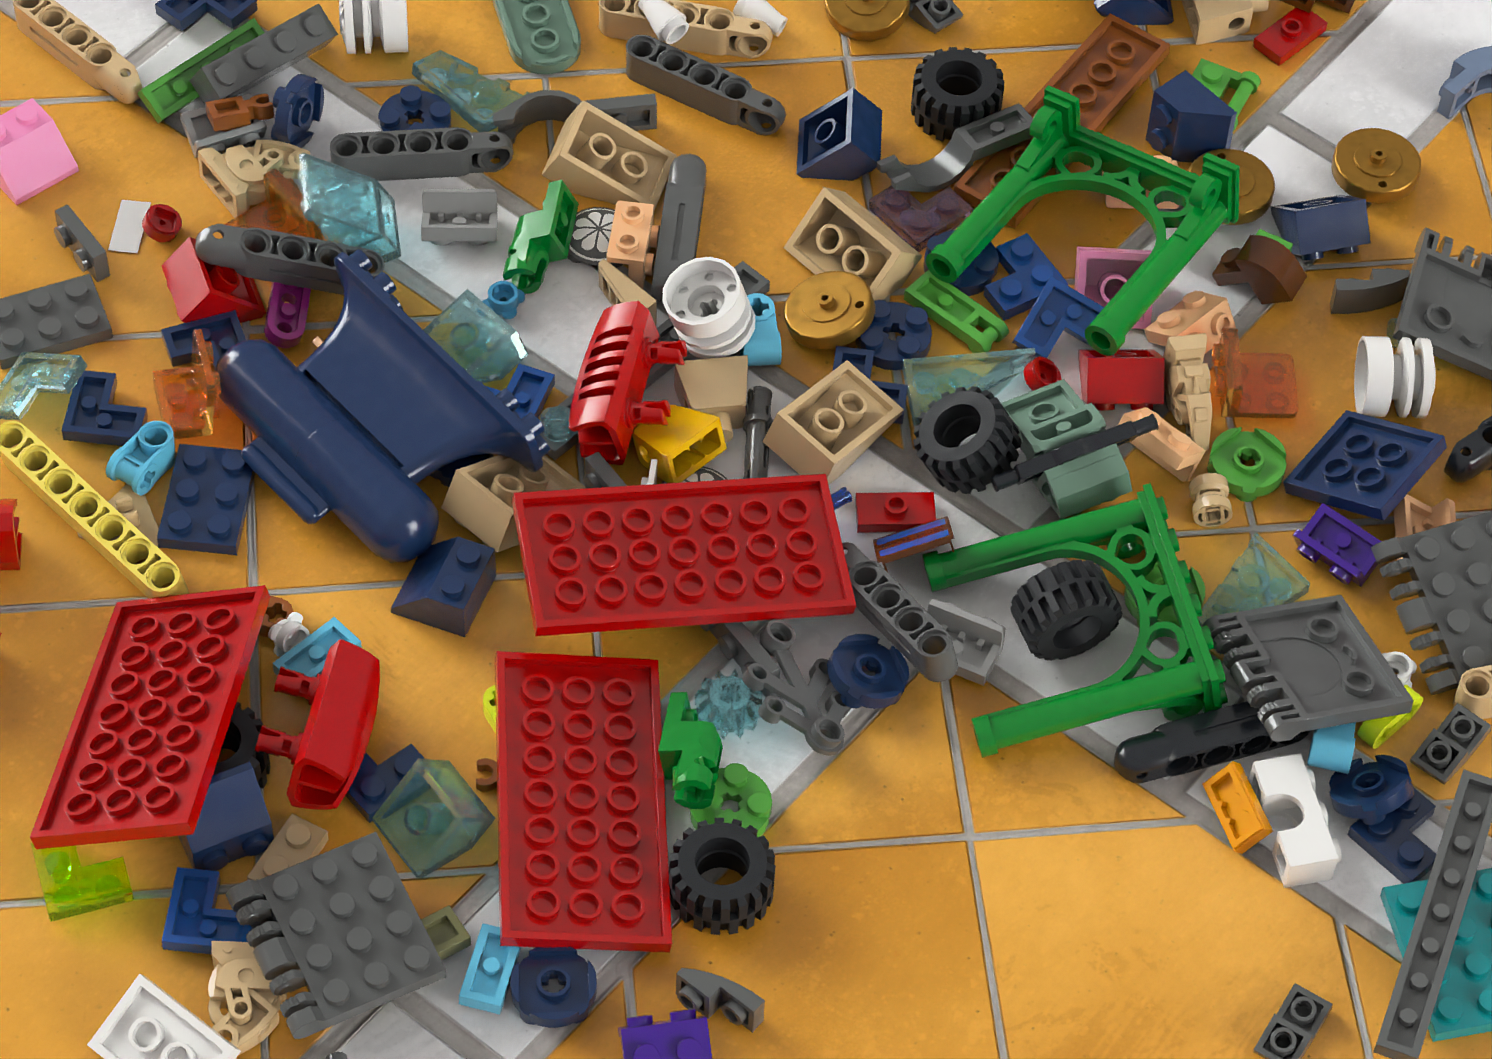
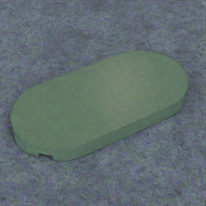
M492 0L510 55L519 67L535 74H555L568 69L577 61L581 52V36L568 0Z

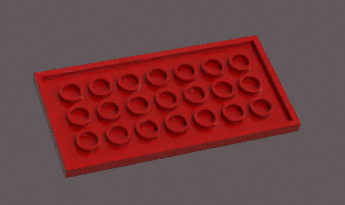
M826 474L513 493L512 505L535 636L854 614L856 601Z
M265 585L116 602L30 835V839L36 849L194 834L271 598Z
M497 651L495 656L500 946L572 947L574 949L670 953L672 947L665 786L664 772L658 752L662 735L658 660Z

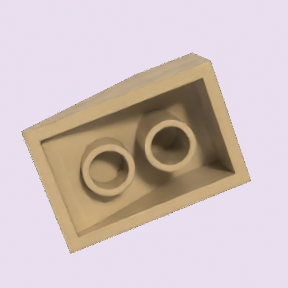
M583 100L565 120L542 172V176L551 181L562 179L570 192L612 204H616L617 201L653 204L655 210L668 179L670 166L677 155Z
M847 360L776 414L763 443L799 475L826 474L829 485L840 477L903 413L904 409Z
M498 455L457 469L441 508L450 514L459 525L466 527L480 538L484 545L495 548V551L498 553L519 545L512 505L513 493L584 489L586 487L545 455L542 457L543 467L537 472L529 471L511 458Z

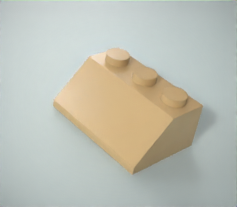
M823 187L783 247L815 275L827 271H846L858 275L870 287L874 301L884 300L902 287L922 258L919 252L846 192Z

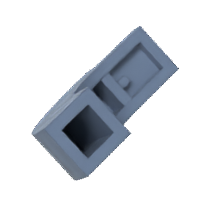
M1492 46L1474 49L1454 60L1450 76L1439 90L1441 98L1437 110L1438 113L1449 119L1472 98L1484 93H1492Z

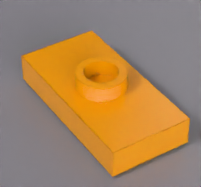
M1232 761L1202 783L1234 852L1243 854L1273 832L1240 763Z

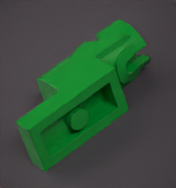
M562 179L549 182L546 198L542 205L543 210L526 213L519 217L512 244L508 249L509 257L505 262L503 278L504 280L512 279L511 283L517 289L522 290L524 294L533 293L540 288L550 262L567 259L579 203Z
M671 692L658 749L665 780H673L671 791H675L674 800L676 803L689 809H705L711 806L715 793V785L713 784H715L719 776L718 770L723 745L712 722L698 721L697 710L691 709L687 692Z

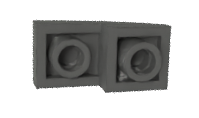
M910 0L908 15L933 33L939 32L963 17V13L952 0Z
M1372 268L1369 280L1355 278L1336 279L1330 300L1331 314L1368 312L1402 301L1409 280L1410 270Z
M1457 703L1437 730L1434 728L1411 757L1410 762L1442 784H1445L1491 732L1492 725Z
M681 968L676 973V995L687 1009H695V1011L700 1012L709 1019L721 1008L722 1013L730 1022L735 1025L742 1024L752 1033L764 1021L765 1000L747 988L724 977L696 969Z
M1294 983L1279 1011L1273 1015L1253 1052L1265 1059H1302L1332 1010L1333 1004Z

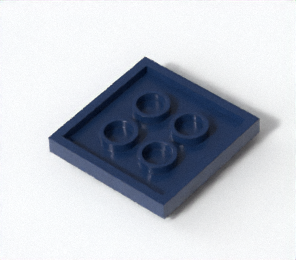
M1346 410L1283 481L1286 493L1384 521L1447 448L1444 435Z

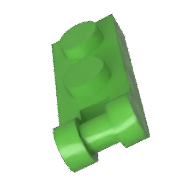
M929 270L905 289V301L914 307L924 309L929 318L965 342L971 352L978 357H983L991 350L994 341L1000 342L1009 333V329L1003 320L950 283L937 279ZM979 325L984 331L980 332L975 327Z

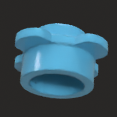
M496 282L488 289V298L481 303L482 309L486 313L495 312L505 319H512L517 315L516 309L519 303L525 301V294L511 282Z

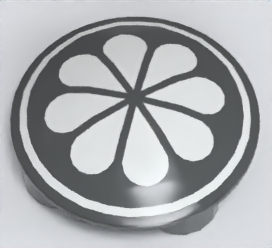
M593 207L577 212L568 252V259L570 261L598 265L601 260H606L615 213L614 209ZM611 263L616 268L623 265L618 263Z

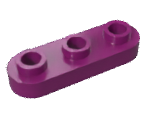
M272 282L264 333L273 345L280 348H292L301 341L306 325L311 288Z

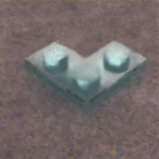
M22 352L0 384V419L21 420L28 412L39 392L69 394L88 365L81 355Z

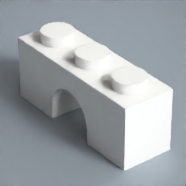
M1301 753L1254 761L1249 782L1266 817L1282 816L1292 821L1296 826L1293 829L1278 831L1272 851L1284 888L1332 880L1337 862L1341 861V849L1338 840L1330 836L1327 827V809L1324 803H1319L1315 794L1316 781L1312 769L1305 767Z

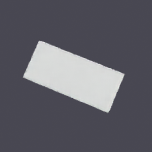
M121 200L108 251L138 254L144 231L142 220L150 208L151 202Z

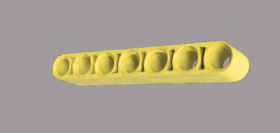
M8 421L0 425V457L5 466L146 597L157 598L189 594L188 587L178 566L26 426L17 421ZM90 513H94L93 515H91V516H89V517H85L86 515H88V514H90ZM115 536H120L116 540L110 541ZM146 559L143 563L136 564L138 561ZM166 583H172L166 588H161Z

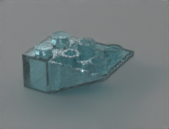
M306 153L299 154L300 171L298 172V180L303 191V200L300 203L301 209L306 219L310 222L314 221L321 229L325 239L330 242L374 250L381 255L384 263L401 257L395 201L376 179Z

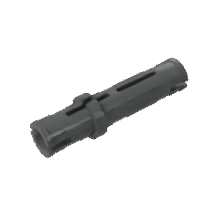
M755 386L753 390L750 388L747 392V416L743 419V430L746 432L743 479L768 477L769 447L763 443V440L773 422L770 414L772 391L767 387Z

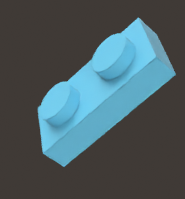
M333 617L273 662V671L278 676L280 667L283 666L286 669L304 673L305 676L316 677L317 673L322 674L329 648L342 639L362 648L361 640Z
M482 924L459 994L460 1005L499 1015L501 1014L509 989L512 970L517 964L522 948L500 946V927Z

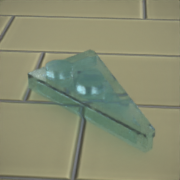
M1035 348L903 359L902 371L905 385H908L907 396L913 426L921 424L918 419L921 413L927 412L930 409L928 405L933 400L936 402L942 398L941 394L947 391L952 394L955 393L956 388L965 387L968 391L971 386L979 387L983 392L985 389L988 390L1024 371L1025 366L1035 359Z

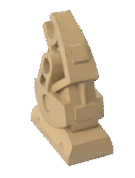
M256 140L255 147H244L241 144L227 148L223 154H220L212 147L198 150L199 172L202 180L237 222H239L248 215L250 205L269 201L271 197L278 194L279 190L287 187L293 179H307L311 155L310 151L289 143L274 140Z
M1203 333L1168 337L1163 355L1165 358L1164 390L1168 409L1172 411L1179 425L1186 426V435L1204 450H1209L1213 411L1211 392H1209L1211 383L1208 363H1203L1207 335Z
M212 941L214 970L208 985L210 997L208 1010L214 1025L212 1029L221 1036L230 1038L232 1040L230 1043L241 1050L240 1055L262 1042L280 1022L278 1011L282 1001L287 999V993L281 996L273 995L269 987V983L272 980L265 979L253 954L256 947H251L248 942ZM221 1008L228 1009V1013L225 1016L221 1014Z

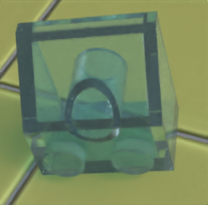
M468 289L423 329L476 381H481L482 383L503 379L529 354L518 332Z
M417 759L371 820L417 878H423L472 849L496 818L449 760Z

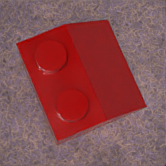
M189 237L161 265L167 280V287L171 291L177 308V315L184 323L233 310L236 311L240 323L262 318L266 314L254 278L242 276L233 268L203 262L195 252L196 239Z
M1078 349L1082 399L1087 404L1092 403L1100 411L1115 410V404H1130L1131 410H1138L1144 407L1153 410V404H1164L1165 358L1154 349H1119L1111 356L1100 354L1094 349Z

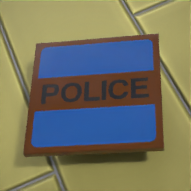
M948 516L873 540L877 562H882L887 572L886 563L950 543L952 551L955 552L951 539L955 538Z

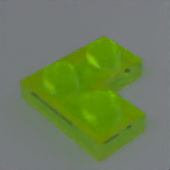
M31 843L50 922L134 900L123 857L81 867L76 846L36 849L33 843Z

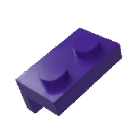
M1324 503L1321 504L1302 531L1297 529L1293 534L1294 540L1298 545L1296 550L1299 554L1312 563H1316L1318 559L1331 567L1329 573L1346 585L1353 581L1362 587L1378 565L1371 547L1382 541Z
M695 1009L669 1012L670 1020L653 1022L652 1015L627 1018V1026L618 1027L623 1059H712L707 1017H696Z

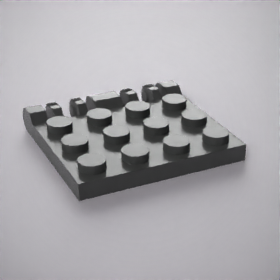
M1425 227L1417 241L1416 255L1392 338L1400 341L1402 337H1408L1411 339L1413 346L1417 338H1428L1431 341L1434 356L1492 381V256L1481 252L1474 266L1471 267L1475 248L1467 245L1461 250L1458 261L1450 258L1454 240L1444 236L1436 251L1440 233Z
M1492 511L1402 538H1391L1371 547L1377 564L1399 559L1380 568L1382 577H1394L1409 572L1411 576V582L1399 584L1390 590L1389 594L1392 600L1397 601L1417 594L1419 598L1406 601L1396 607L1405 633L1408 635L1430 628L1433 629L1432 632L1412 639L1410 641L1412 650H1424L1438 644L1440 646L1442 655L1427 658L1419 665L1422 673L1427 674L1432 671L1449 668L1430 675L1425 679L1431 695L1458 688L1462 674L1469 669L1492 665Z
M1342 595L1215 615L1208 618L1202 625H1208L1215 651L1220 655L1224 654L1222 662L1230 670L1232 678L1243 695L1247 696L1246 699L1251 707L1259 708L1257 716L1275 742L1291 740L1300 732L1411 712L1414 700Z
M377 832L260 880H247L231 887L226 893L232 910L237 914L235 916L240 925L248 926L271 916L274 921H268L260 926H256V928H252L246 934L249 945L253 946V948L256 947L253 954L265 979L272 980L269 983V987L273 995L281 996L304 986L309 991L298 993L294 997L286 999L280 1005V1010L284 1018L287 1017L286 1023L295 1039L310 1036L446 978V968Z

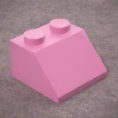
M33 98L0 115V188L16 206L79 171L78 165L54 120Z
M1077 246L1074 290L1105 307L1152 251ZM1152 305L1132 329H1145L1151 324Z

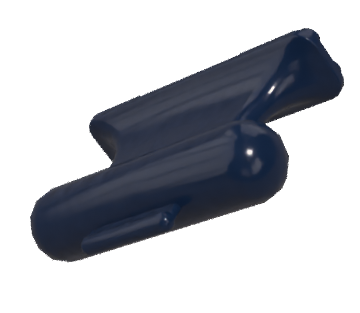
M357 249L350 256L341 252L334 258V264L344 289L343 308L337 323L324 342L297 367L276 346L262 339L243 340L234 344L217 361L214 374L215 391L225 405L257 436L255 440L242 449V459L305 523L315 524L332 511L376 556L390 563L409 562L425 553L435 541L439 524L437 508L432 500L416 485L417 483L456 460L481 454L505 456L520 463L529 471L537 472L543 467L542 457L550 451V447L540 435L545 431L541 421L531 412L521 419L515 412L519 407V403L508 389L504 388L495 396L481 381H476L403 311L400 302L392 295L397 290L394 282L385 272H381L374 278L368 272L373 267L372 263L362 250Z

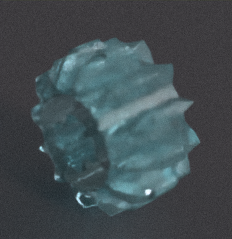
M736 669L733 670L730 676H725L718 670L715 674V680L704 677V681L701 683V690H697L695 694L698 721L712 722L716 730H720L723 740L728 735V732H734L741 739L744 729L754 731L758 719L761 718L758 709L762 704V690L754 691L749 689L744 684L743 679L738 678Z

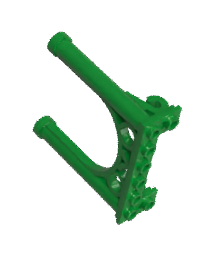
M1048 85L1044 89V106L1037 111L1030 126L1029 134L1034 138L1014 167L943 244L936 245L926 256V265L937 279L946 283L954 282L1025 204L1042 195L1065 190H1085L1120 199L1134 207L1148 220L1154 230L1156 243L1148 258L1085 329L1084 334L1089 345L1100 354L1111 356L1125 343L1126 334L1222 223L1228 225L1231 222L1235 224L1239 220L1240 166L1207 152L1203 156L1202 175L1199 176L1193 172L1186 171L1163 159H1158L1132 146L1125 145L1099 132L1081 126L1079 98ZM1072 162H1080L1090 166L1092 169L1086 172L1070 173L1065 166ZM1052 168L1056 170V175L1044 177ZM1146 190L1151 191L1148 198L1146 197ZM1164 201H1170L1184 208L1178 212L1159 211L1156 205ZM1166 228H1177L1173 235L1166 240Z
M1151 483L1143 485L1144 491L1137 492V499L957 548L954 549L955 552L950 550L938 554V551L935 550L922 554L932 593L1047 560L1076 558L1093 561L1095 564L1113 573L1129 590L1138 608L1140 627L1135 647L1123 666L1107 679L1087 687L971 718L982 758L998 754L997 749L1135 711L1162 708L1164 717L1169 721H1175L1197 715L1202 708L1204 712L1222 708V704L1228 703L1223 684L1226 682L1221 661L1220 659L1212 660L1209 651L1214 649L1211 632L1208 625L1200 626L1198 617L1202 616V609L1196 592L1189 594L1186 584L1191 583L1187 564L1185 560H1177L1175 552L1180 551L1175 530L1174 528H1168L1166 520L1169 518L1162 496L1155 497ZM1106 545L1107 550L1101 549L1097 546ZM1145 549L1146 557L1139 563L1129 564L1121 560L1133 557ZM1156 562L1164 585L1152 584L1144 577L1154 569ZM1172 605L1179 626L1167 621L1158 622L1160 612L1165 607ZM1159 637H1170L1176 641L1179 651L1172 658L1161 659L1149 651L1151 643ZM1142 664H1145L1154 671L1134 677Z

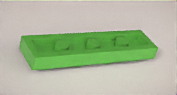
M253 18L150 83L137 94L159 124L199 98L198 93L189 80L201 67L265 32L256 19Z

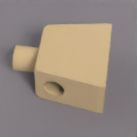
M1181 0L1196 45L1245 34L1249 31L1253 12L1267 11L1269 5L1268 0Z
M748 356L686 360L684 365L675 364L674 387L681 407L720 417L725 443L731 441L733 438L732 429L742 428L743 419L746 416Z

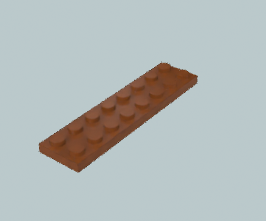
M1110 13L1024 109L1034 118L1037 111L1044 106V89L1049 85L1079 98L1080 125L1100 133L1168 56L1170 44ZM1034 137L977 160L954 185L953 195L977 207L1014 167ZM1072 163L1067 164L1065 167L1068 169ZM1052 168L1044 177L1056 175V170ZM1044 195L1025 204L1010 219L1007 225L1015 229Z

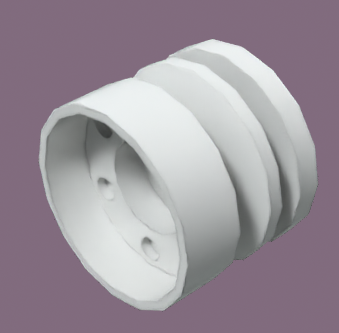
M339 0L340 34L344 40L347 54H356V38H364L365 54L371 53L373 37H381L385 53L409 52L406 0Z
M703 257L695 258L680 265L669 275L663 287L662 302L679 339L685 341L689 353L702 359L728 357L738 352L749 342L755 330L756 315L734 267L725 260Z
M1362 336L1357 347L1354 371V398L1357 413L1372 417H1385L1389 411L1391 401L1394 400L1397 416L1400 418H1406L1410 409L1413 417L1426 418L1430 410L1436 381V368L1430 339L1417 338L1413 346L1410 338L1402 337L1396 354H1393L1389 337Z

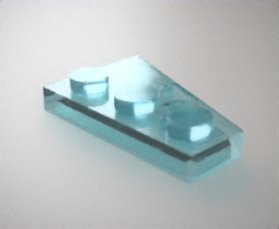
M442 50L414 62L412 67L413 76L434 94L447 102L458 115L478 132H489L497 128L498 126L493 125L492 114L529 94V92H526L522 95L511 90L510 83L500 78L492 81L478 74L477 67Z
M1256 532L1249 541L1244 553L1232 565L1231 571L1222 584L1217 586L1202 607V616L1198 617L1200 626L1202 627L1208 618L1215 615L1293 603L1308 593L1310 582Z

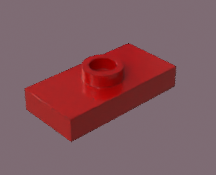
M1295 7L1256 36L1253 47L1280 66L1326 31L1328 22L1313 11L1308 13Z
M934 492L856 493L855 496L857 533L899 532L936 520Z

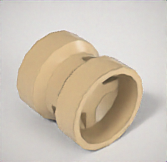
M1205 473L1193 478L1189 485V491L1192 501L1195 502L1192 507L1195 523L1203 527H1217L1227 523L1232 518L1233 512L1231 502L1227 499L1229 486L1226 477L1217 473Z

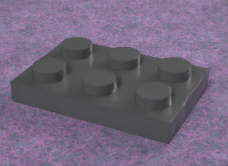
M90 274L0 299V366L2 370L113 338L112 328Z

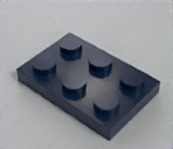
M179 444L157 535L158 548L237 555L255 472L241 457L242 450Z

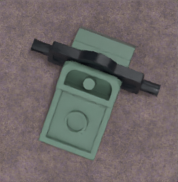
M1065 379L1010 399L1001 404L1019 429L1020 449L1026 455L1027 461L1015 465L1013 469L991 476V483L994 490L998 492L1015 484L1020 485L1032 481L1060 519L1077 515L1085 509L1103 502L1113 501L1119 496L1133 491L1129 471L1118 446L1131 442L1138 436L1158 430L1157 419L1154 414H1150V416L1134 422L1128 421L1106 430L1107 425L1100 412L1092 403L1085 405Z

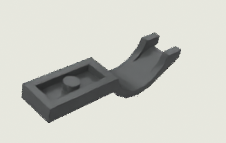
M541 90L529 93L492 114L493 125L498 126V132H503L509 136L512 144H514L517 135L526 126L544 120L565 122L582 101L577 96L559 90ZM655 93L586 100L587 103L635 131L657 129V101Z
M1018 103L955 129L950 142L943 151L931 160L921 164L906 165L899 162L895 155L877 161V169L880 173L888 175L895 190L928 193L942 190L958 181L969 170L974 161L1032 138L1033 136H1030L1029 133L1033 118Z

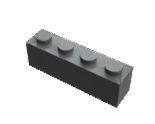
M318 3L201 67L189 81L204 105L208 101L236 97L323 49L338 33Z

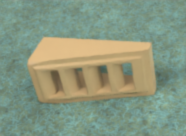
M605 259L601 260L598 263L599 288L610 304L613 306L624 302L639 301L650 311L654 323L657 325V300L610 262H607Z

